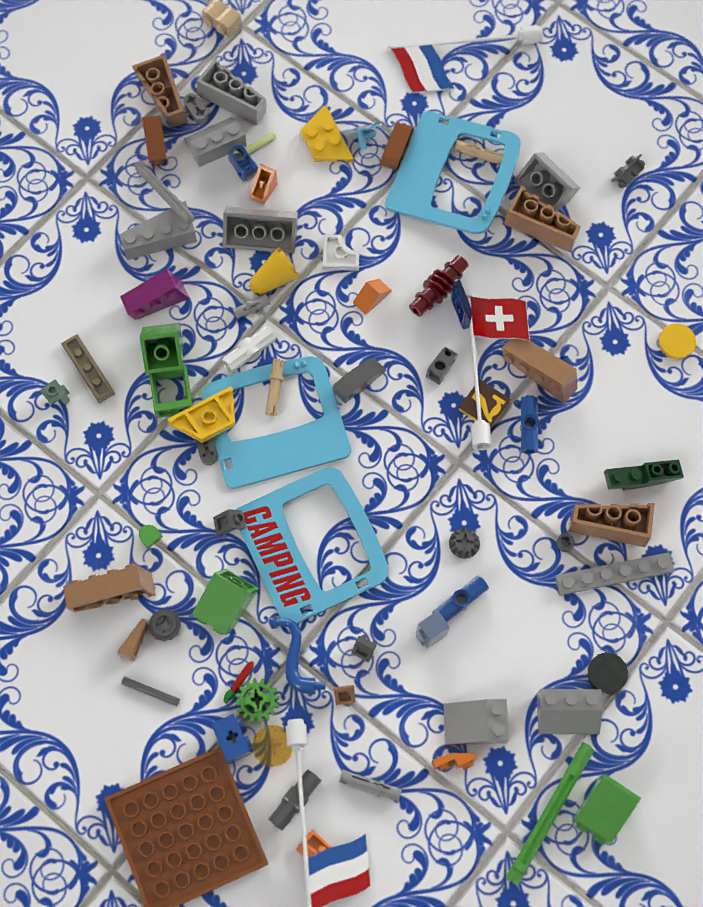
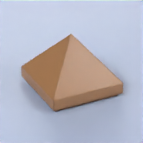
M354 685L334 687L335 705L356 702Z

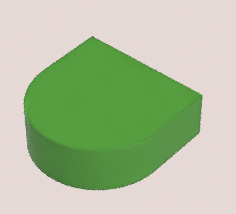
M145 525L139 531V538L147 549L163 537L153 525Z

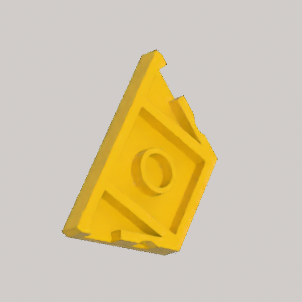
M324 105L301 129V135L314 161L337 162V160H348V163H352L354 158L327 106Z
M230 386L168 418V424L201 443L236 426L233 388Z

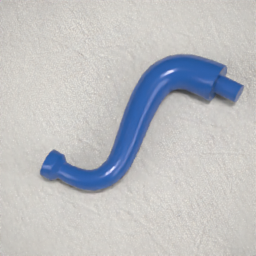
M271 617V629L284 626L291 630V642L285 668L286 680L290 687L297 692L305 694H316V690H325V682H316L315 678H304L299 674L298 665L302 636L298 624L291 619Z

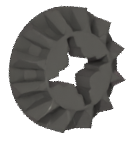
M467 528L457 529L450 536L449 548L459 558H471L480 548L479 536L476 535L474 530ZM464 536H466L467 542H470L465 547V550H463V544L459 543V541L463 540Z
M163 609L151 616L149 631L155 639L164 642L172 640L179 634L181 622L175 612ZM166 618L167 623L171 626L167 627L164 633L163 628L157 625L163 624Z

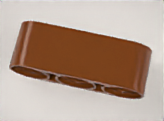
M400 122L395 123L383 152L380 166L398 171L414 127Z

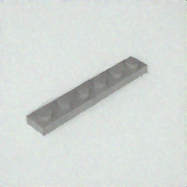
M668 552L556 575L555 581L559 596L665 575L673 573L675 570L670 553Z

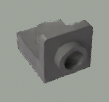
M228 509L213 517L217 536H223L235 529H246L242 510Z

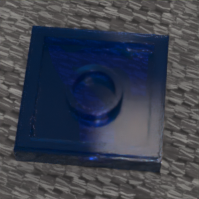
M457 280L453 283L451 301L461 327L464 330L470 327L473 311L461 280Z

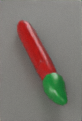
M253 661L246 664L231 688L225 693L223 699L225 704L234 698L235 693L252 671Z

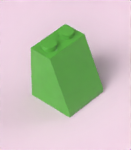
M180 323L143 327L139 338L145 374L183 369V340Z
M228 569L215 572L192 615L196 616V620L200 623L209 624L214 627L213 630L216 633L226 635L232 632L259 588Z
M604 774L596 780L572 821L576 823L575 827L584 833L588 831L594 835L593 839L599 844L609 845L613 842L641 800V797Z

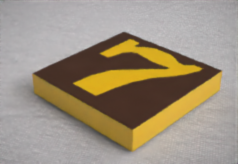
M479 379L481 419L489 423L491 429L511 399ZM474 386L458 410L474 421H477Z

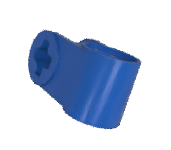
M234 146L228 154V159L240 179L245 182L249 176L257 173L258 166L243 146ZM234 151H238L241 154L240 159L234 156Z

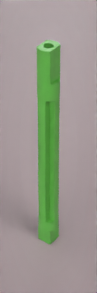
M584 742L581 743L534 829L505 878L514 885H519L576 781L593 754L594 749Z

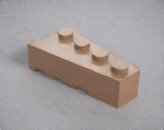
M523 186L520 187L509 207L504 225L568 252H571L581 229L580 225L564 214L555 212L554 207L539 201V197L535 194L531 195L526 192V188Z
M137 564L126 565L125 569L108 570L107 574L91 575L86 580H73L70 584L63 586L66 608L73 612L101 607V603L105 605L118 604L119 599L137 600L139 599L138 595L148 594L149 597L156 596L152 573Z

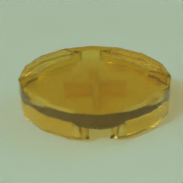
M268 725L260 729L252 742L253 753L256 759L262 765L268 767H275L286 763L293 752L291 747H287L286 730L277 725Z

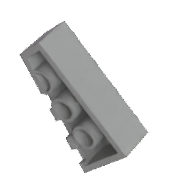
M217 59L211 62L196 81L198 96L255 124H258L266 113V98L252 87L246 86L241 78H236L227 67L221 66Z
M185 200V201L182 202V204L188 209V206H187V203H186V200ZM172 208L119 234L127 260L197 242L193 223L186 224Z

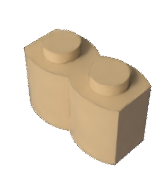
M212 0L202 10L204 23L215 27L220 34L229 36L242 23L241 15L221 0Z

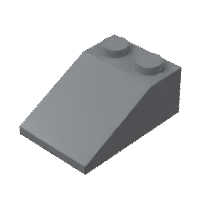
M484 699L443 704L445 745L507 744L509 741L507 699Z

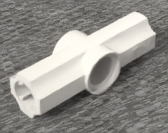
M265 327L251 338L246 337L240 341L237 348L222 358V361L226 368L233 373L247 361L252 362L257 359L262 350L276 341V337L270 328Z

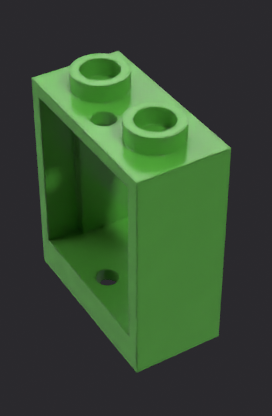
M183 364V369L149 373L156 418L174 416L193 406L186 364ZM183 376L187 399L159 404L156 381Z

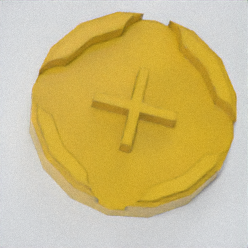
M671 324L661 331L658 344L660 350L668 358L680 360L687 358L694 351L696 337L687 326Z

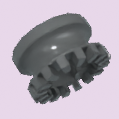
M563 533L557 538V549L562 552H568L573 548L575 540L572 535ZM563 538L566 539V538H567V540H569L568 544H569L570 546H568V547L562 546V545H561V544H562V540H561V539H563Z

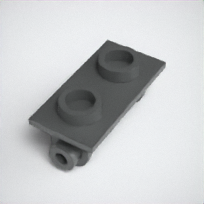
M642 154L628 158L625 161L626 165L615 171V177L611 182L617 180L620 188L627 187L634 177L645 168V162L639 160Z

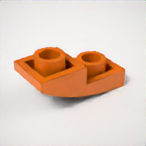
M456 753L432 760L431 764L434 770L440 768L443 771L452 766L451 762H453L456 769L462 767L465 770L474 765L473 761L477 757L471 753Z

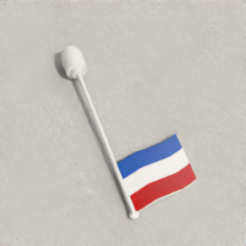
M538 25L524 26L515 35L399 46L388 45L387 49L390 52L392 51L400 64L406 84L413 93L455 90L447 78L441 59L433 46L518 38V41H521L522 44H533L543 41V28L538 27Z
M292 719L287 721L286 740L287 747H291L292 751H296L307 907H322L332 901L356 895L370 887L366 834L352 842L327 848L308 858L300 750H303L304 746L308 745L307 730L303 719Z

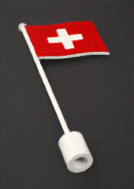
M467 294V299L473 311L470 322L478 417V420L471 425L472 448L474 450H487L492 446L490 424L481 419L475 337L519 339L530 342L526 301L519 299H485Z

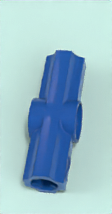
M526 395L521 397V452L534 454L538 452V397ZM530 422L534 427H528L525 423Z
M477 575L464 587L455 591L449 599L433 610L432 613L439 611L445 621L448 622L485 593L489 587L485 580ZM461 596L465 598L466 603L459 604L456 601V597Z

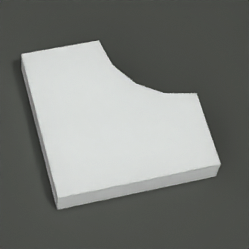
M324 235L323 270L359 271V251L348 248L343 242L342 235Z

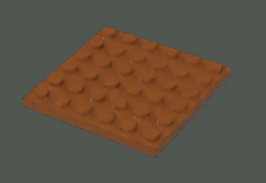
M221 747L104 798L145 907H178L269 865Z

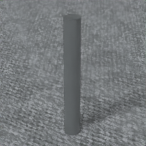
M125 676L122 679L121 684L172 705H179L180 698Z

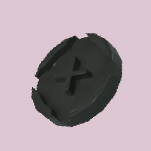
M605 652L598 654L591 660L587 668L590 684L595 689H601L602 693L617 692L625 685L628 679L626 663L614 653Z

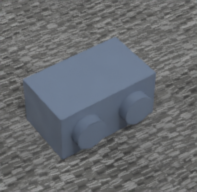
M436 611L418 623L417 635L415 637L421 646L425 645L428 649L447 636L450 626L440 612Z

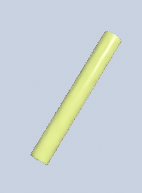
M271 132L245 149L250 154L275 139L276 136ZM239 152L234 154L236 158H241V154Z

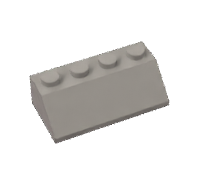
M226 206L223 214L222 248L274 252L279 247L284 253H295L298 212Z

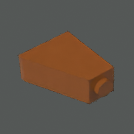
M160 116L144 117L142 120L148 160L154 166L163 165L164 161H167L162 119Z

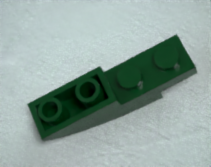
M679 459L647 462L642 466L612 468L604 471L608 490L621 488L623 491L684 478Z

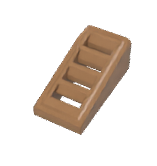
M142 618L119 648L117 654L120 657L131 661L136 660L149 626L146 619Z

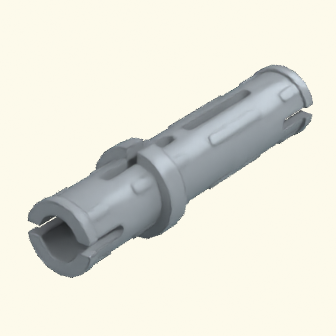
M344 769L339 779L340 783L374 793L376 797L380 798V796L396 802L399 801L402 791L401 788L385 784V781L372 780Z

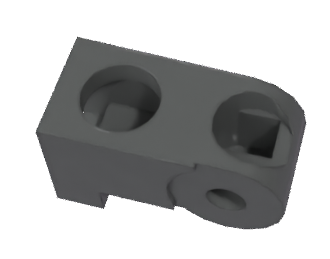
M444 347L428 367L426 377L440 385L456 361L458 354Z

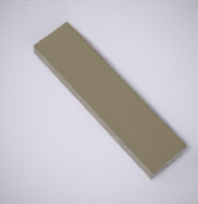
M78 334L61 343L98 403L115 395L114 390Z

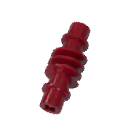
M457 255L451 262L444 264L443 270H434L432 275L423 282L424 290L416 293L415 300L409 305L410 310L416 316L421 317L427 310L433 309L434 302L441 304L443 299L448 297L447 293L451 294L452 289H456L455 280H460L463 277L462 273L468 268V262L462 256Z

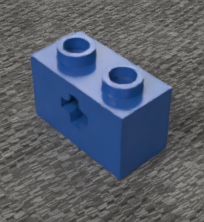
M233 713L211 723L228 765L251 755L249 749L252 748L249 737H244L241 732L245 728L240 717L235 718ZM233 733L234 736H238L236 737L237 742L233 743L229 740L230 734Z

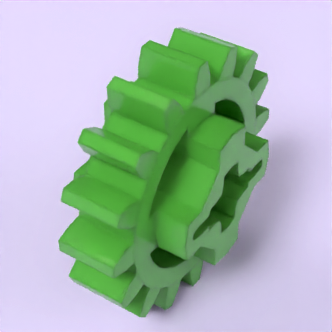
M253 678L252 684L245 681L246 687H239L242 693H236V697L240 700L236 701L235 705L241 706L237 710L238 713L244 712L243 719L246 720L250 717L251 723L258 719L260 724L262 723V718L269 721L268 715L272 714L275 716L276 714L273 708H279V704L275 701L280 698L278 695H274L277 689H270L272 683L269 682L265 685L263 678L260 683H257L256 678ZM260 688L265 689L269 693V695L263 694L260 691ZM252 689V693L249 695V697H245L247 692ZM256 693L261 700L259 702V709L255 702H252L255 701ZM270 704L269 708L263 712V708ZM245 707L254 709L255 714L249 712Z

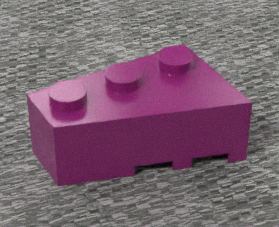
M168 269L120 296L127 314L135 320L190 299L182 281Z

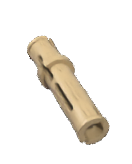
M457 140L454 150L469 155L470 158L476 157L499 165L503 158V154L478 147L474 143L472 145Z
M273 359L272 372L269 375L270 386L266 415L270 413V416H277L281 382L284 381L282 376L284 360L280 362V359Z

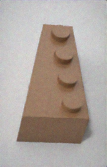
M165 54L132 65L138 80L171 128L188 123Z
M510 339L502 347L503 358L507 363L515 366L563 404L578 389L576 368L533 342Z
M638 503L630 505L611 504L610 506H601V504L575 505L570 516L568 532L646 547L651 539L655 503H648L647 505H638Z

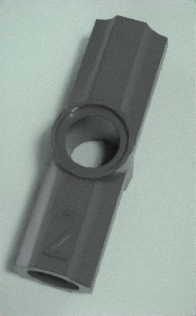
M309 769L302 775L304 806L308 802L309 796L322 781ZM298 782L286 792L281 800L282 802L268 819L281 831L290 823L295 814L300 812Z

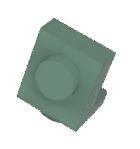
M56 379L40 390L51 405L58 400L64 406L70 402L68 397L69 391L63 384L60 386Z

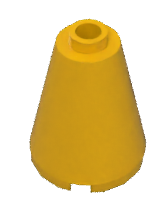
M278 247L249 280L251 283L249 288L254 294L263 295L298 279L300 274L298 271H295L294 265Z

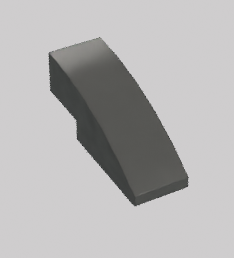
M372 357L333 384V392L346 404L357 393L363 392L386 369Z

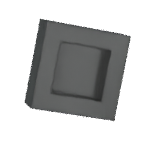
M362 635L357 638L351 653L369 662L376 649L377 641L373 640L371 642L366 639L367 635Z

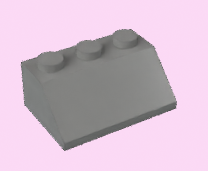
M228 118L184 138L199 167L228 155L236 145L247 146L246 134L238 121L233 118Z
M534 153L513 180L519 187L523 186L526 188V192L529 194H535L539 197V201L545 205L549 204L554 207L555 212L570 202L580 189L544 153Z
M540 689L537 692L538 734H600L602 719L601 689Z

